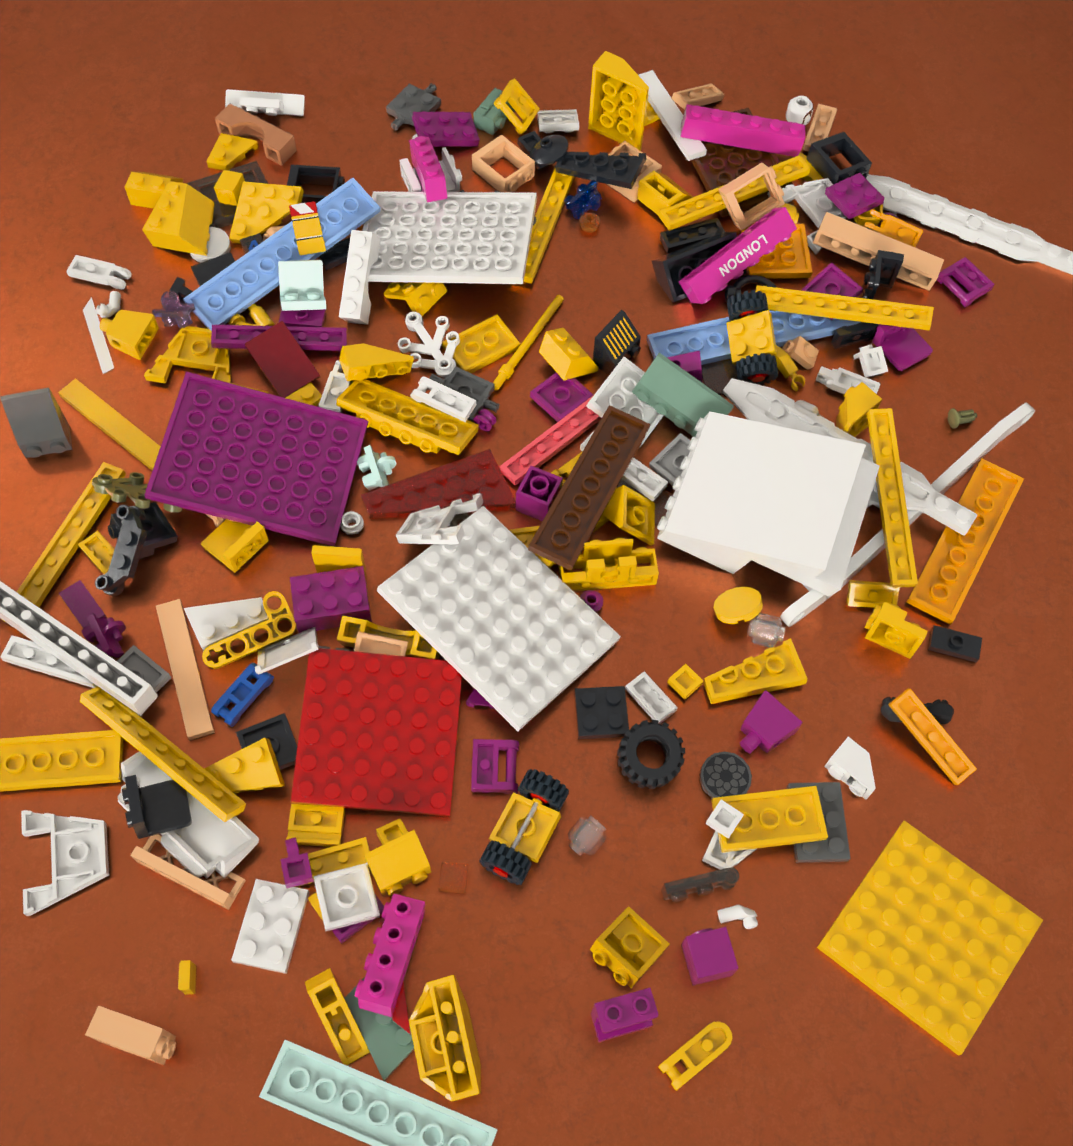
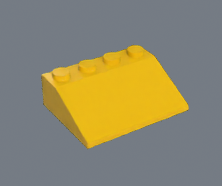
M607 51L593 65L588 129L621 144L626 141L641 151L649 86L623 58Z

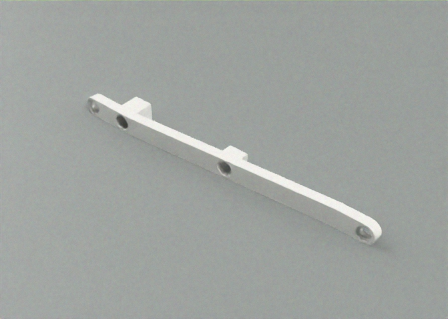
M1026 402L998 422L931 484L933 488L939 493L944 494L1001 440L1027 422L1035 413V409ZM907 510L909 525L923 512ZM883 529L851 557L842 587L885 548ZM804 585L809 592L790 605L781 614L780 618L790 627L830 597Z

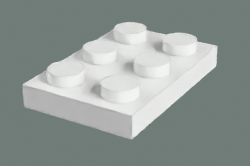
M256 879L231 961L287 974L310 893L309 890L297 887L286 889V886L283 884Z

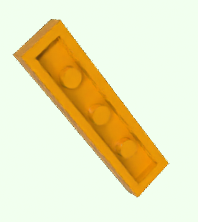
M910 688L906 689L888 704L954 785H959L977 770Z

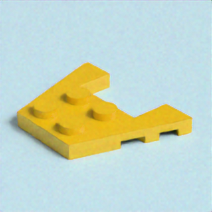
M184 325L168 344L169 348L163 355L158 356L155 360L156 364L151 370L148 369L144 376L147 381L166 383L172 365L214 371L212 379L231 383L229 348H212V331L210 329Z

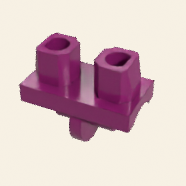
M94 613L87 617L89 624L81 630L84 638L92 643L98 640L99 643L95 647L108 656L119 658L124 655L118 642L122 640L121 634L126 629L124 622L114 621L112 617L100 619Z

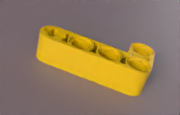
M276 591L267 593L263 598V607L269 620L208 646L202 655L204 663L213 669L221 668L293 635L296 623L285 597ZM276 597L280 599L282 603L280 608L276 610L270 609L267 606L270 598ZM284 619L290 621L292 625L290 631H279L277 628L279 621ZM258 630H265L269 637L267 641L259 643L254 639V634ZM235 640H242L245 643V649L241 653H234L231 650V644ZM223 645H226L228 653L232 656L227 659L226 654L218 657V663H214L212 660L208 661V658L211 657V651H215L217 654L224 651L221 647Z

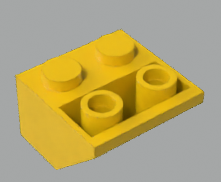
M652 171L639 181L637 199L658 216L660 210L693 198L691 194L672 179L657 171Z

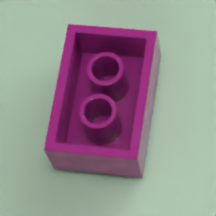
M363 566L290 577L294 619L299 633L315 627L316 631L340 627L342 616L372 622Z

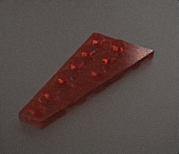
M490 449L361 495L369 518L395 517L399 514L414 513L437 505L440 506V509L449 507L454 500L462 499V502L473 500V495L481 493L484 501L481 507L484 506L487 510H495L496 507L508 506L509 509L516 508V500Z

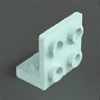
M279 261L278 271L282 311L326 309L322 261Z

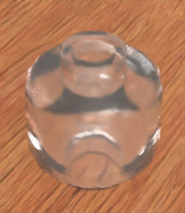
M759 613L750 620L747 636L751 637V642L754 644L772 648L775 647L778 641H783L785 627H781L782 623L779 617Z
M591 815L589 818L585 816L580 817L568 831V838L572 841L569 847L580 856L583 853L590 856L594 855L607 839L605 834L606 828Z

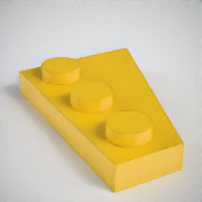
M263 738L204 768L233 793L285 786L271 741L268 738Z

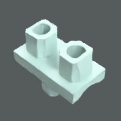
M371 445L364 447L366 454L360 456L357 461L358 467L362 472L371 469V473L362 477L364 486L368 490L377 487L384 491L389 489L390 486L386 475L392 474V469L396 466L395 457L387 456L386 452L379 455L373 452Z

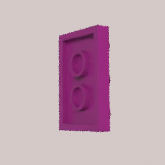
M413 112L412 120L417 136L429 137L432 146L479 145L480 139L470 112Z

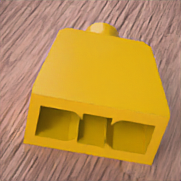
M127 310L118 311L113 320L103 318L100 322V330L106 332L112 347L141 360L159 329L153 314Z

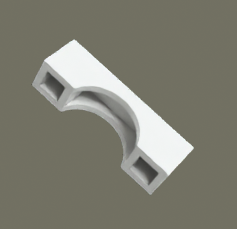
M351 231L339 317L348 323L368 325L371 302L368 294V280L372 265L378 261L381 241L373 232Z

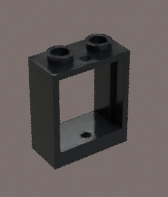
M845 132L811 143L807 155V160L823 179L828 178L833 185L858 173L867 178L872 162ZM841 153L852 166L840 170L829 157Z
M291 165L287 186L301 187V184L333 186V191H335L345 183V177L341 176L340 167ZM303 194L301 203L313 201L318 203L326 196Z

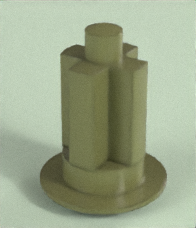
M952 408L948 412V423L952 428H957L959 424L972 423L977 418V413H974L972 409L957 411Z

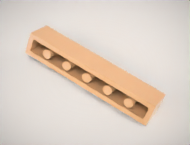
M828 212L825 213L813 241L818 246L868 266L870 265L871 258L875 259L878 250L904 254V261L897 278L929 291L937 280L944 261L942 258Z

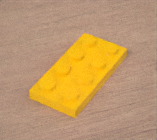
M817 786L712 799L713 811L722 799L744 814L729 839L718 832L721 853L822 841L828 838Z

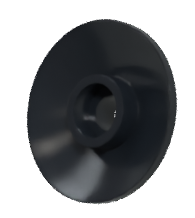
M561 135L544 137L533 145L530 150V158L539 166L556 163L567 153L569 148L568 141Z

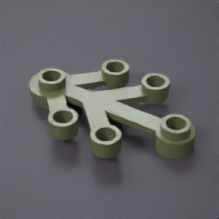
M132 472L129 478L113 479L112 476L107 474H100L92 479L94 490L101 494H109L111 500L115 502H125L128 496L135 503L136 507L141 509L150 507V500L145 499L144 495L148 484H143L144 475L142 473ZM163 504V508L169 512H181L183 510L181 507Z

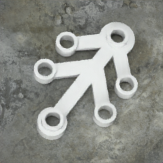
M417 312L408 313L405 318L407 328L410 331H416L425 345L411 343L410 339L404 337L398 341L400 351L403 353L415 352L410 356L419 360L413 362L412 368L434 369L437 375L443 378L447 377L456 366L453 356L456 346L460 343L459 334L451 331L446 335L448 345L443 356L440 348L445 332L450 326L448 318L440 316L436 319L437 330L432 340L423 326L422 316ZM418 353L432 355L435 360L421 359Z

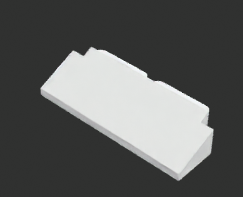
M140 751L121 763V776L124 782L125 777L136 775L140 787L173 780ZM125 784L121 787V793L118 795V802L127 811H130L129 804L125 805L122 796V789L126 788ZM187 791L192 823L188 827L161 833V844L192 875L196 877L204 876L207 879L216 870L225 878L259 843V838L236 816L226 822L222 821Z

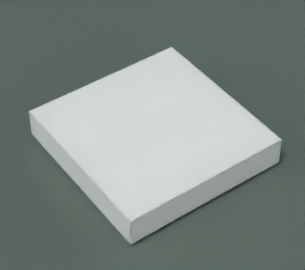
M367 863L313 876L325 932L380 918Z

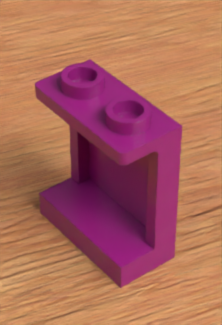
M651 988L595 1003L591 1011L598 1042L652 1027V1019L657 1018L659 1015Z

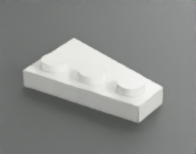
M261 597L184 608L203 651L212 644L269 620Z

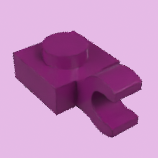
M296 837L285 840L288 858L280 860L286 889L313 882L308 853H299Z

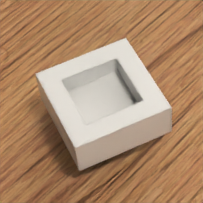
M721 799L706 824L729 839L744 814Z

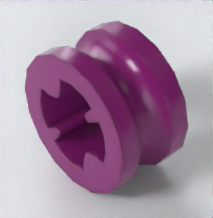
M481 409L478 415L474 417V422L479 424L480 429L490 431L492 425L496 423V418L490 411Z

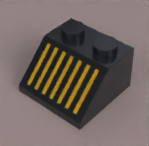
M620 310L602 329L594 341L593 361L600 370L608 375L611 374L623 357L630 360L635 358L641 350V336L623 310Z

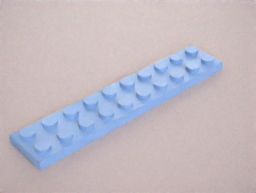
M351 178L316 203L326 251L348 236L352 230H356L380 212V206L354 178ZM291 221L183 298L184 302L202 323L212 331V325L227 324L234 315L242 313L279 286V261L315 260L324 252L299 255Z
M769 310L772 316L775 342L779 347H783L788 340L792 341L798 336L803 337L806 341L832 336L835 330L842 326H851L859 323V321L835 318L830 320L828 317ZM729 317L647 335L646 341L654 359L659 352L665 357H671L700 351L701 365L731 359L727 322H730Z

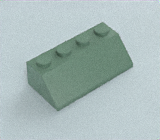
M660 352L632 391L639 400L652 406L659 414L666 416L677 427L691 434L692 437H696L697 431L695 426L700 418L704 419L709 412L728 415L734 407L730 402Z

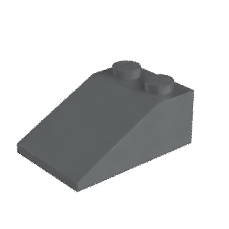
M50 388L0 396L17 444L25 458H35L41 455L72 450L70 425Z

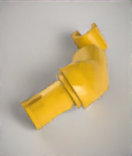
M776 345L777 354H774L777 368L785 378L791 377V388L794 391H798V386L795 382H800L804 387L805 378L802 375L796 374L799 369L792 358Z

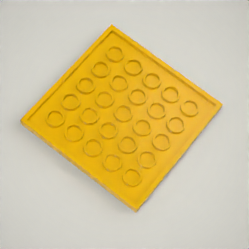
M903 821L817 948L959 1056L964 1052L1043 922V919L909 823Z

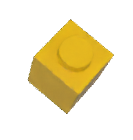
M223 170L214 186L219 203L237 206L242 184L245 182L243 173Z

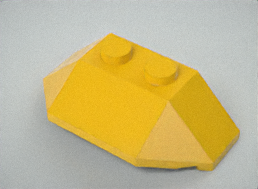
M455 975L427 982L409 1019L420 1080L451 1102L481 1094V1063L468 1005Z

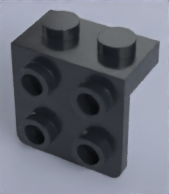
M878 250L875 259L871 258L870 272L865 274L864 285H867V288L864 289L862 298L873 300L878 286L893 287L904 261V254Z
M136 775L125 777L126 788L122 789V796L125 805L129 804L130 811L125 812L128 828H134L138 839L191 825L192 818L187 791L176 781L169 780L140 787Z

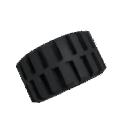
M645 720L640 724L633 725L622 738L617 750V756H619L617 762L618 766L622 767L621 773L623 776L627 775L630 778L628 780L630 783L633 784L635 782L640 788L649 787V789H655L658 786L666 785L680 772V768L685 761L683 758L685 748H682L681 745L683 743L682 738L676 736L677 731L674 728L672 730L668 728L669 724L665 722L659 724V720H652V722ZM652 741L661 746L665 754V762L661 767L656 769L648 768L639 761L636 749L641 742Z

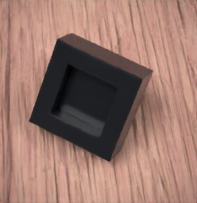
M177 277L168 292L169 306L174 308L178 304L188 306L183 298L193 291L185 287L184 279Z

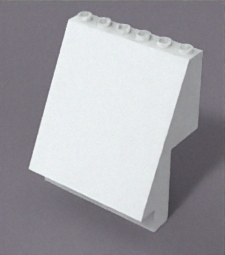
M709 412L704 419L700 418L695 426L697 431L696 437H692L687 448L690 450L688 457L685 456L680 466V469L683 470L682 474L676 478L673 484L674 495L669 497L665 505V509H667L666 516H662L657 526V529L660 530L657 539L732 574L753 560L829 597L840 591L880 467L862 457L866 444Z

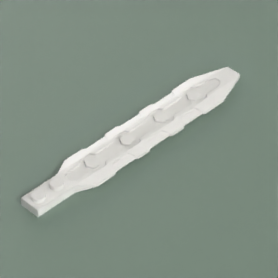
M868 174L866 178L885 197L883 209L895 214L900 213L916 219L929 227L945 230L958 235L961 239L995 249L1000 254L1016 260L1040 262L1073 275V252L1046 242L1032 230L1013 223L1008 224L992 218L984 212L963 207L950 202L944 197L936 194L931 195L890 177Z
M732 378L723 389V393L748 420L866 444L862 457L873 462L870 443L853 437L836 427L833 422L811 413L797 405L791 398L773 388ZM900 462L907 510L923 512L965 536L978 514L939 493L922 473ZM875 479V483L872 490L878 493Z

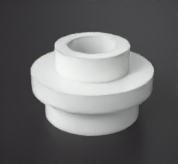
M349 511L342 516L340 527L343 532L356 534L362 530L364 521L360 514ZM351 522L356 523L353 526H349V523Z

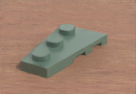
M356 985L345 997V1000L385 1082L413 1052L412 1034L410 1035L395 1023L392 1017L360 1009L358 998L355 997Z

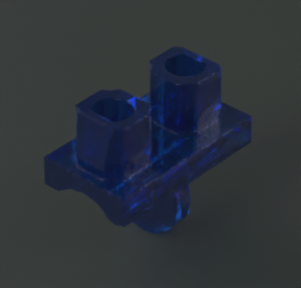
M591 181L587 185L582 183L578 187L575 196L569 195L565 198L566 208L572 210L574 218L579 219L589 209L597 210L601 206V195L597 189L598 182Z

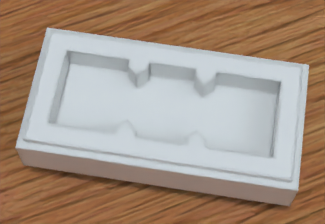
M645 671L625 686V690L653 720H659V724L678 709Z

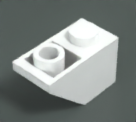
M847 737L824 767L828 769L832 777L846 783L852 793L867 799L875 790L870 754L850 737Z

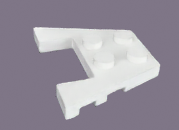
M828 178L804 182L803 185L794 186L793 184L786 185L785 188H782L784 202L788 203L795 199L818 229L826 212L843 219L847 218L825 195L826 188L833 185ZM817 231L807 236L808 246L815 255L823 248L813 243Z
M481 493L473 495V500L462 502V499L454 500L449 507L440 509V506L437 505L410 513L396 534L398 543L459 544L465 534L463 526H448H450V522L456 514L474 512L480 509L484 502Z
M27 810L21 811L22 835L28 837L51 832L52 884L23 889L24 915L31 916L109 876L107 823L104 820L73 816L63 817L50 813H33Z

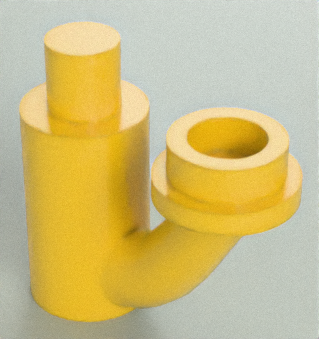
M255 303L248 308L250 311L249 316L255 324L246 323L245 318L240 314L234 315L229 321L230 325H275L264 309Z

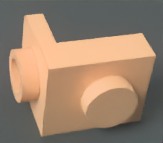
M798 336L792 341L788 340L782 348L791 358L807 370L814 367L819 350L803 337Z

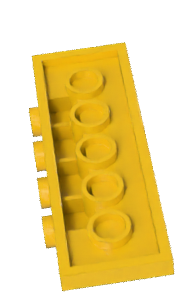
M366 379L361 381L355 380L337 398L336 406L356 413L358 418L367 420V428L377 429L384 436L391 435L399 438L403 444H414L426 453L433 452L437 454L442 448L459 455L476 435L479 424L468 420L463 422L423 402H416L411 397Z

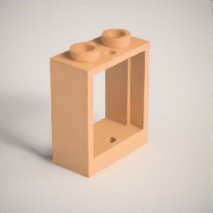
M500 135L472 154V170L497 191L514 192L518 187L534 177L535 161L503 135ZM502 157H505L518 168L516 172L507 178L502 177L490 167V165Z
M624 141L619 146H616L608 155L620 156V153H629V156H638L642 152ZM646 155L647 159L640 171L642 174L637 177L632 189L608 185L635 202L638 200L639 181L652 171L661 173L662 165Z
M760 163L718 189L734 225L740 230L758 221L772 209L785 204L782 198L784 192L780 185L776 184V173L771 166L768 167ZM762 176L771 197L747 212L742 213L734 193Z
M98 1006L85 1034L101 1043L162 1065L165 1064L166 1059L169 1060L172 1057L176 1048V1042H174L176 1036L163 1028Z

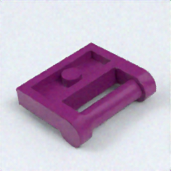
M966 257L942 270L937 278L940 284L943 283L961 300L960 303L964 307L969 306L974 300L992 290L995 285ZM950 276H953L970 293L967 294L960 286H958L950 278Z
M473 739L471 792L518 793V783H516L518 741ZM499 750L506 751V782H498Z

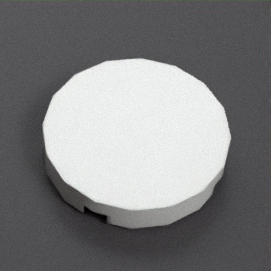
M209 227L210 240L207 241L206 246L208 249L207 256L190 253L192 258L202 263L229 253L231 244L229 236L225 231L220 228Z

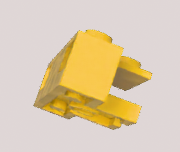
M633 539L592 540L584 543L583 554L580 555L573 568H582L583 571L564 573L563 570L568 569L558 565L559 576L562 583H565L574 592L656 585L659 572L655 548L647 549L640 547L632 550ZM650 563L651 566L637 567V564Z

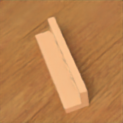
M158 834L150 836L143 849L136 846L130 855L139 864L228 910L246 881L232 872L225 878L221 875L216 877L215 871L211 874V879L203 881L188 873L189 871L186 868L180 869L173 865L172 858L175 857L167 850V855L160 857L149 853L156 841L161 843L162 836ZM229 878L235 881L236 884L229 894L219 889V881Z

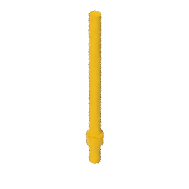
M561 295L555 297L507 364H503L499 369V375L493 381L494 390H499L504 381L512 376L515 366L564 301Z

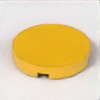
M736 587L719 595L714 602L713 608L718 620L723 623L738 624L740 620L744 619V622L756 617L762 610L763 603L762 597L756 589Z

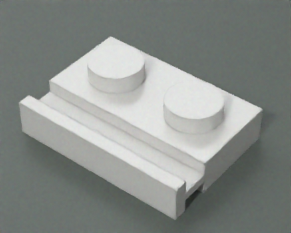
M577 109L538 111L539 131L545 133L564 131L569 133L579 130Z

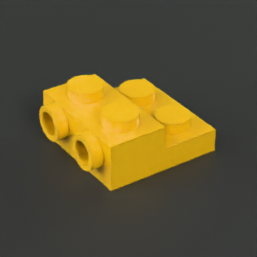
M886 602L882 606L878 604L875 606L872 615L869 616L864 627L868 629L865 636L866 639L909 659L912 658L924 641L928 631L922 629L916 623L905 621L908 612L895 604Z
M628 906L596 939L590 950L593 952L595 962L601 966L607 965L614 972L613 976L620 985H628L632 988L667 949L670 943Z

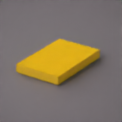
M497 314L459 333L460 343L456 346L453 359L458 368L473 373L516 351L521 344ZM447 340L442 342V347L445 351L448 345Z

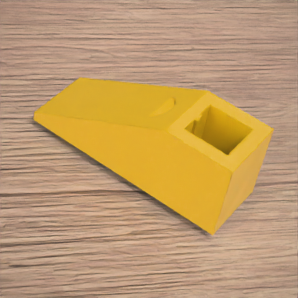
M363 343L342 346L339 361L347 381H361L368 378H382L389 375L410 373L414 358L410 355Z

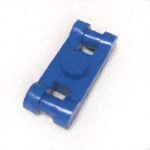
M254 662L241 673L211 709V713L217 717H223L225 723L231 727L237 724L245 710L265 688L270 686L274 679V676L268 672L258 675L255 672L257 664ZM253 678L257 679L254 685L249 682ZM232 702L235 706L230 711L227 706Z

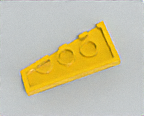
M790 638L783 641L782 645L775 648L772 646L754 658L751 656L744 659L743 663L739 665H731L705 677L703 684L710 703L714 704L761 694L765 690L771 692L804 685L807 683L808 678Z

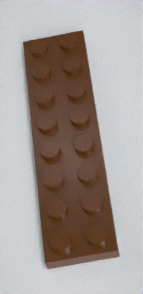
M610 405L608 406L530 542L529 551L572 571L584 549V543H587L651 424Z

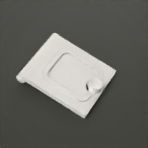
M315 627L258 650L255 672L259 675L319 650Z

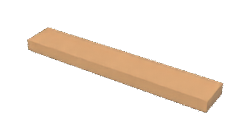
M180 599L157 605V614L187 737L189 740L215 733L182 602Z

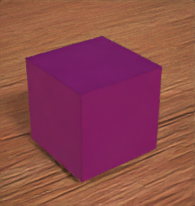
M530 465L516 492V511L543 521L562 488L563 478Z
M726 927L696 931L690 936H686L681 944L693 986L733 976L739 969Z

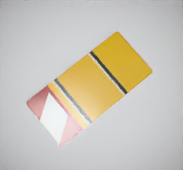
M313 201L289 205L299 255L325 252L326 248L316 203Z

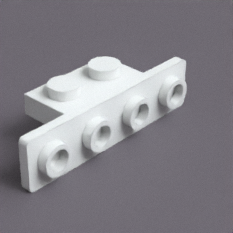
M227 89L225 108L232 104L250 114L265 113L270 116H277V114L303 116L305 96Z

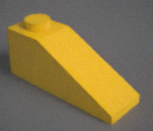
M331 968L305 981L307 992L342 1063L347 1066L370 1053Z

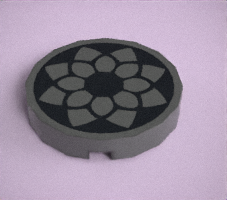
M723 751L714 753L705 760L700 770L699 780L703 791L713 799L746 794L751 786L752 774L743 758L735 753Z

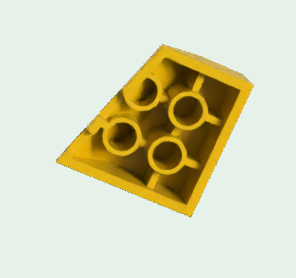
M169 181L142 230L154 247L207 256L208 249L206 246L207 241L210 240L209 226L212 224L215 204L211 199L188 184Z

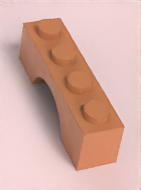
M229 104L215 117L219 134L224 133L243 138L254 137L262 140L266 158L281 166L297 151L295 139L291 133L277 128L275 125L244 111L242 108Z

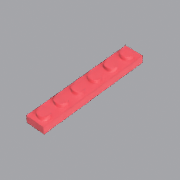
M592 397L500 466V472L516 486L524 479L530 465L539 468L599 422L601 417L586 406Z

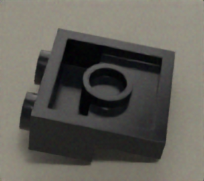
M156 502L150 503L149 508L143 509L145 520L142 523L143 530L148 532L140 559L154 555L155 548L177 542L178 535ZM116 513L111 514L110 525H108V533L112 539H118L122 526L121 519L117 517Z

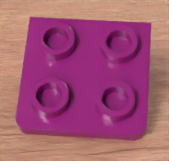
M879 324L872 341L876 347L882 346L886 358L899 371H903L930 356L933 351L929 344L913 328Z

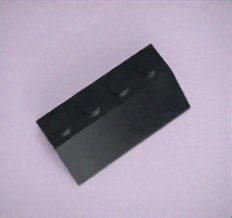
M723 232L652 260L657 281L672 302L687 297L679 281L737 237L736 232Z

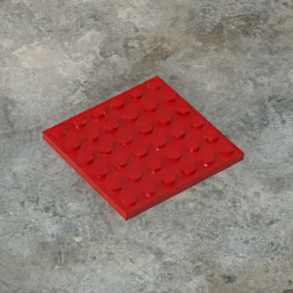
M319 648V650L309 653L291 803L450 816L462 675L445 660Z

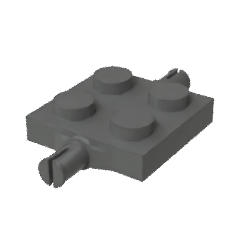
M431 83L426 89L422 90L408 84L386 106L387 113L396 118L391 123V127L397 130L404 123L414 126L412 120L413 112H435L441 106V99L432 95L437 90L436 86Z
M456 366L451 374L444 379L434 374L429 378L476 400L477 405L468 418L470 421H474V417L483 408L496 413L500 407L499 403L489 400L490 395L495 389L494 383Z

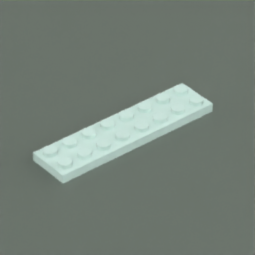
M284 1040L259 1096L264 1100L371 1146H492L497 1133L496 1128L287 1040Z

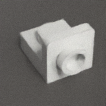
M867 345L859 348L860 352L853 355L854 360L860 359L864 377L866 378L888 372L882 346L873 348L872 345Z

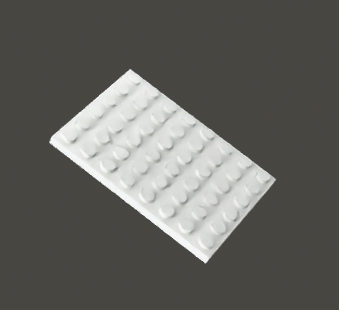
M373 191L372 199L380 206V212L364 223L362 231L373 232L381 241L378 261L374 262L371 267L368 282L523 284L537 194L447 192L448 199L427 202L423 192Z
M482 506L459 524L463 526L465 532L459 544L431 545L380 584L377 592L519 731L616 644L621 636L565 583H562V580L533 552L529 551L491 512Z

